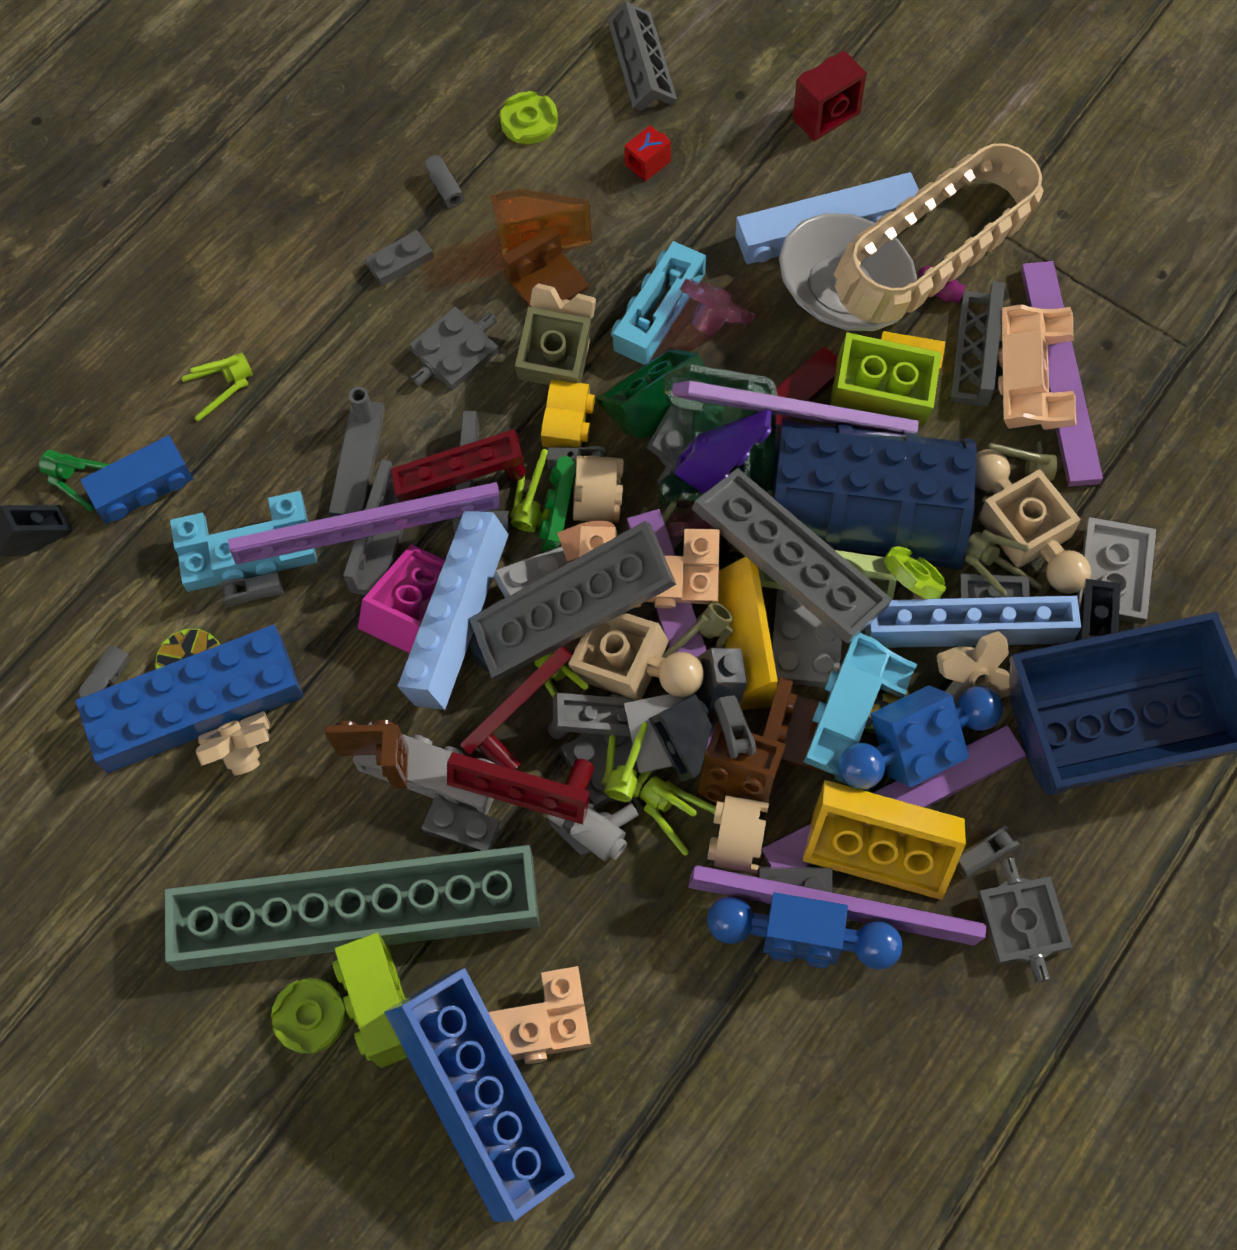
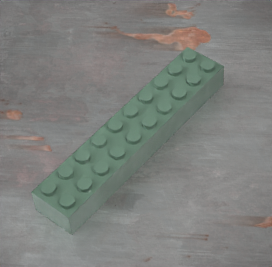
M530 845L165 889L166 963L177 971L335 952L334 948L377 932L386 945L540 927L534 863Z

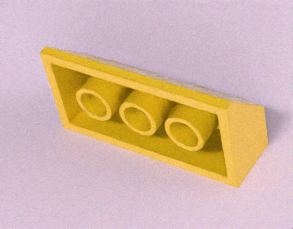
M744 557L719 570L718 603L727 608L733 618L729 624L733 632L726 639L723 648L741 649L747 683L740 708L741 710L771 707L778 680L758 566L749 558Z
M824 780L814 809L803 861L943 900L966 845L965 819Z

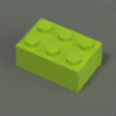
M847 332L838 354L830 405L919 421L918 426L924 427L934 408L941 352Z
M377 932L334 948L338 960L332 962L338 982L343 983L345 990L349 994L343 997L349 1018H354L356 1025L360 1029L359 1032L354 1033L361 1055L365 1054L368 1061L372 1060L380 1068L408 1058L384 1012L405 999L389 947Z

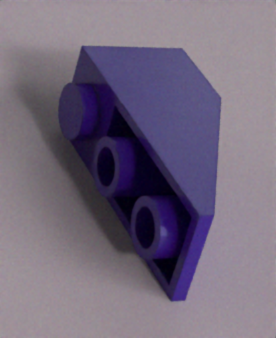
M766 409L698 434L679 455L674 474L705 494L730 474L729 471L735 465L739 467L746 461L751 447L756 442L761 444L768 437L772 429L770 427L772 412Z

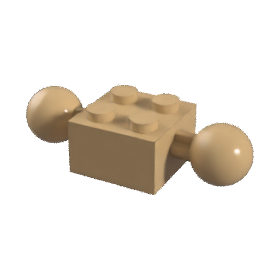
M990 449L979 451L976 454L975 487L982 491H992L995 495L985 500L978 519L994 535L1029 546V550L1024 552L998 544L1015 567L1019 569L1043 555L1048 562L1046 570L1047 579L1055 590L1065 594H1072L1082 590L1085 580L1091 577L1090 564L1082 554L1076 551H1065L1060 545L1072 538L1081 519L1041 469L1012 484L1008 479L1010 465L1007 458L998 451Z
M627 613L617 616L565 645L573 653L568 665L587 684L634 700H642L653 676L659 678L666 692L676 697H687L699 690L704 680L703 666L694 655L687 652H676L667 658L662 657L669 640L659 623Z

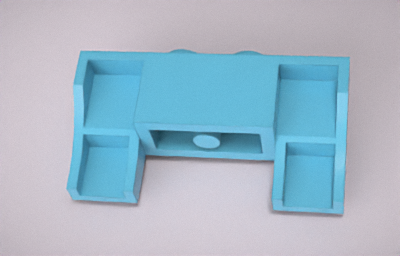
M301 491L268 498L272 521L211 535L208 533L206 517L203 513L171 519L174 549L178 554L182 584L187 592L220 585L225 580L249 578L317 563L315 548L237 565L229 549L228 539L308 522Z
M859 633L852 639L839 671L832 670L824 690L830 693L826 703L819 702L812 721L818 724L803 762L835 775L834 779L845 783L839 773L838 764L840 756L846 748L860 741L879 689L903 698L906 695L907 687L917 664L893 653L876 639ZM868 788V789H860V790H863V791H867V792H868V791L870 790V788Z

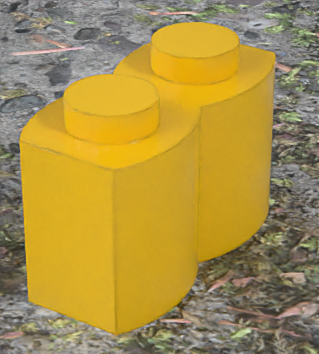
M551 379L541 430L542 446L580 448L582 442H588L590 423L585 421L587 413L593 414L595 395L590 394L589 384Z

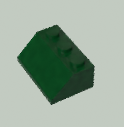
M669 348L596 397V400L625 434L636 438H645L656 431V426L660 424L675 397L672 395L673 383L684 381L714 385L699 353ZM690 400V401L693 402V403L699 402V401H695V400Z

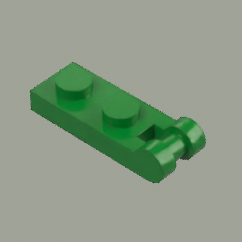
M568 456L560 457L549 475V479L554 487L553 490L549 489L547 492L544 508L549 509L548 517L542 520L538 533V538L543 539L541 551L544 552L558 548L561 543L557 533L564 529L576 468L574 460Z

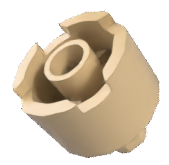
M576 456L573 520L619 523L623 485H620L623 474V458Z
M726 796L725 802L717 801L714 823L720 824L718 838H711L707 858L708 860H714L715 868L757 875L758 865L752 864V858H760L766 820H760L759 816L760 811L768 812L769 803Z

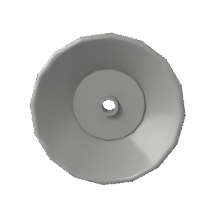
M824 213L801 221L785 237L779 256L783 283L796 303L819 321L846 331H876L900 320L897 319L888 323H870L860 320L846 310L840 302L834 287L837 282L834 272L848 243L854 242L856 236L867 227L875 226V222L853 214ZM897 238L888 241L876 253L861 261L860 268L868 278L879 285L889 288H903L909 283L917 281L914 262Z

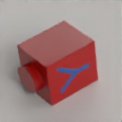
M649 125L624 145L625 165L646 182L671 162V141L664 133H659Z

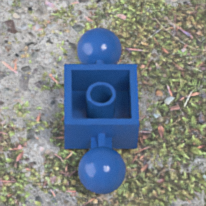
M928 685L870 713L879 746L874 747L866 743H857L846 748L839 759V773L849 786L856 789H868L879 783L886 768L889 777L908 787H912L968 759L969 755L962 728L967 726L970 729L982 731L995 726L1003 713L1002 700L993 689L987 686H973L961 694L956 708L952 694Z
M773 892L768 915L753 913L747 902L735 896H726L715 901L707 915L708 928L711 934L720 942L736 944L745 940L749 935L765 937L763 953H769L771 959L782 962H791L792 958L807 960V965L817 968H828L829 964L836 965L841 951L856 953L858 959L871 969H887L898 961L903 946L898 931L885 922H870L859 931L846 929L848 905L776 892Z

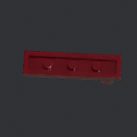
M823 346L769 395L812 402L834 383L838 357ZM750 410L744 417L753 415L760 411ZM771 414L770 427L772 429L770 434L761 444L756 442L754 446L759 450L774 436L776 424L780 423L781 417L789 416Z
M513 429L391 468L395 496L401 502L500 470H504L510 480L519 481L524 478L526 468L523 465L519 438Z
M565 645L560 647L460 744L470 755L479 749L494 764L514 770L517 769L521 763L493 733L571 659L573 653Z
M452 752L447 761V785L583 825L587 815L590 792L586 791V788L593 774L594 766L585 759L575 760L566 783L562 784Z

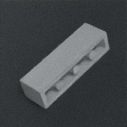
M415 734L413 737L403 735L409 747L406 789L433 799L437 797L485 815L488 814L494 800L493 798L447 785V761L452 752L465 755L463 752L450 746H446L445 749L433 746L432 741ZM358 755L353 757L352 760L358 771L389 782L387 777H383L381 766L376 764V755ZM477 758V759L482 760V761H486V762H489V763H493V762H491V761H489V760H486V759H483V758Z

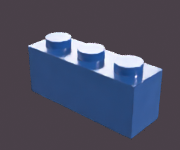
M170 435L80 480L96 511L105 524L111 521L122 519L127 513L141 506L153 503L158 497L172 490L181 489L186 483L194 479Z

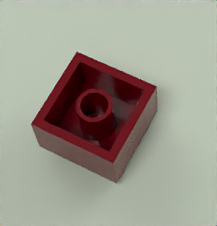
M845 50L835 56L828 57L822 64L812 70L803 72L796 80L793 120L815 142L861 113L867 72Z

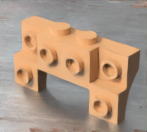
M1021 304L1002 308L1003 348L998 349V361L1000 367H1003V376L998 377L1000 394L1003 395L1004 421L1008 429L1038 424L1042 425L1043 430L1077 425L1076 396L1074 391L1049 392L1048 345L1074 341L1073 312L1071 307L1040 309Z
M581 526L579 557L615 538L616 528ZM684 529L683 556H665L677 585L645 602H655V607L675 608L676 603H718L720 530Z
M578 966L541 972L545 995L544 1003L488 1012L513 1060L524 1059L525 1064H534L546 1061L549 1054L591 1047Z

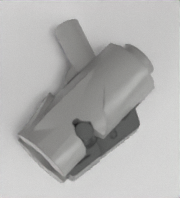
M589 802L583 825L548 815L550 826L581 856L592 852L603 861H607L610 857L616 860L621 855L627 842L623 840L626 832L619 827L639 816L632 803L611 815L607 812L598 813L593 809L595 805Z

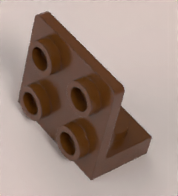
M553 225L502 256L505 279L529 307H532L530 305L532 289L538 283L554 287L561 300H571L578 293L582 294L589 289V283L562 253L560 233Z
M779 678L763 737L786 744L781 759L782 762L827 773L803 762L818 724L812 721V718L820 701L792 694L793 681Z
M376 720L372 722V725H357V723L352 721H339L336 725L325 726V735L337 755H376V764L381 766L382 775L387 777L392 788H407L409 747L398 724H393V722L387 720Z
M717 722L704 756L698 794L715 803L717 801L725 802L726 796L768 803L786 744L752 733L756 745L755 755H749L748 752L738 754L737 758L732 759L728 752L721 725ZM742 736L735 737V740L742 739ZM760 811V816H764L766 812Z

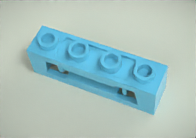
M675 241L671 243L667 251L663 250L660 253L653 273H648L645 276L638 296H633L630 299L625 316L622 320L618 319L612 328L611 337H613L615 352L643 365L651 360L705 275L706 255ZM670 278L669 285L672 287L654 313V323L650 327V321L647 318L665 292V284Z

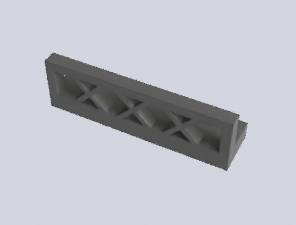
M625 1L608 19V24L634 109L643 111L654 99L673 105L677 101V97L651 12Z
M992 281L989 294L971 291L963 292L950 402L989 406L995 385L1005 283ZM969 302L986 304V311L976 317L968 308ZM975 326L983 334V337L973 343L965 332ZM971 352L980 361V364L972 369L962 361V358ZM969 379L977 387V394L958 392L959 385Z
M381 460L365 510L401 503L396 498L391 474L393 466L391 461ZM404 529L355 539L343 575L351 593L367 595L394 563Z

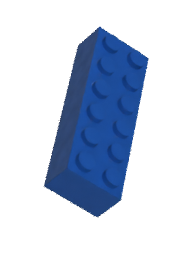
M271 625L77 699L76 703L95 763L104 771L110 773L198 739L199 735L217 729L232 721L240 722L246 717L262 711H270L301 699L304 696L283 639L275 625Z
M465 968L442 976L384 1011L494 1222L516 1221L575 1177Z

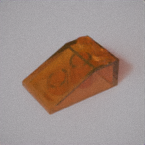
M524 189L503 191L499 194L490 195L495 230L502 256L552 225L560 233L561 250L592 243L590 205L588 200Z

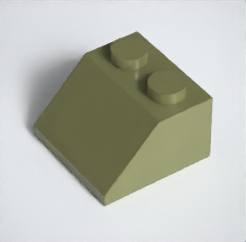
M528 307L515 363L518 379L550 385L551 379L581 383L587 357L591 318Z

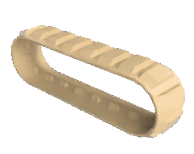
M991 144L978 149L975 154L965 156L956 163L954 168L947 169L937 177L935 182H929L918 190L915 197L907 198L897 206L895 211L885 214L877 220L875 226L867 227L856 236L854 242L848 243L834 272V276L837 279L834 287L840 302L849 313L860 320L870 323H888L901 319L905 312L912 313L925 302L927 297H932L943 289L947 281L952 282L965 271L967 266L971 267L983 258L986 252H991L1003 242L1005 237L1013 235L1022 227L1024 222L1029 220L1039 204L1044 191L1041 186L1042 174L1038 164L1028 153L1009 144ZM973 181H989L998 184L1007 190L1016 201L1017 205L1005 210L1000 218L993 223H988L979 234L967 239L958 250L947 254L944 260L934 268L930 267L925 271V275L903 288H889L879 285L868 278L860 268L861 261L876 253L880 247L888 241H892L899 233L907 227H911L918 219L934 210L937 205L953 196L956 191Z

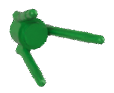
M47 450L40 459L39 469L41 473L48 475L47 482L49 484L57 486L88 511H93L94 507L62 482V479L70 478L75 468L82 470L86 466L102 469L110 464L77 458L54 450Z

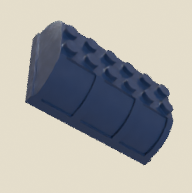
M781 417L780 423L776 424L774 432L769 490L774 493L772 498L834 550L885 557L892 547L900 546L911 550L912 554L910 557L915 560L921 557L932 566L962 570L974 513L977 447L973 439L967 438L955 441L921 437L916 432L902 431L901 434L854 429L849 424L837 423L836 426L795 422L790 417Z
M1218 612L1013 654L1010 658L1009 688L1012 711L1034 778L1043 791L1049 795L1060 794L1069 789L1106 781L1116 782L1125 780L1130 776L1175 766H1190L1203 760L1237 753V661Z

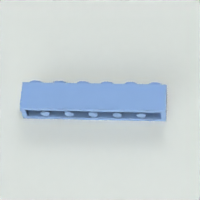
M911 172L738 216L736 219L735 236L746 264L765 262L770 258L780 256L785 237L803 220L824 213L853 214L876 223L877 220L888 212L895 211L897 206L907 198L915 197L919 189Z
M463 512L397 686L417 707L446 709L474 632L469 618L482 610L509 535L494 512Z
M1077 596L892 600L889 606L865 628V633L867 636L876 639L886 648L976 646L981 637L999 631L1007 638L1008 645L1065 644L1074 641L1081 629Z

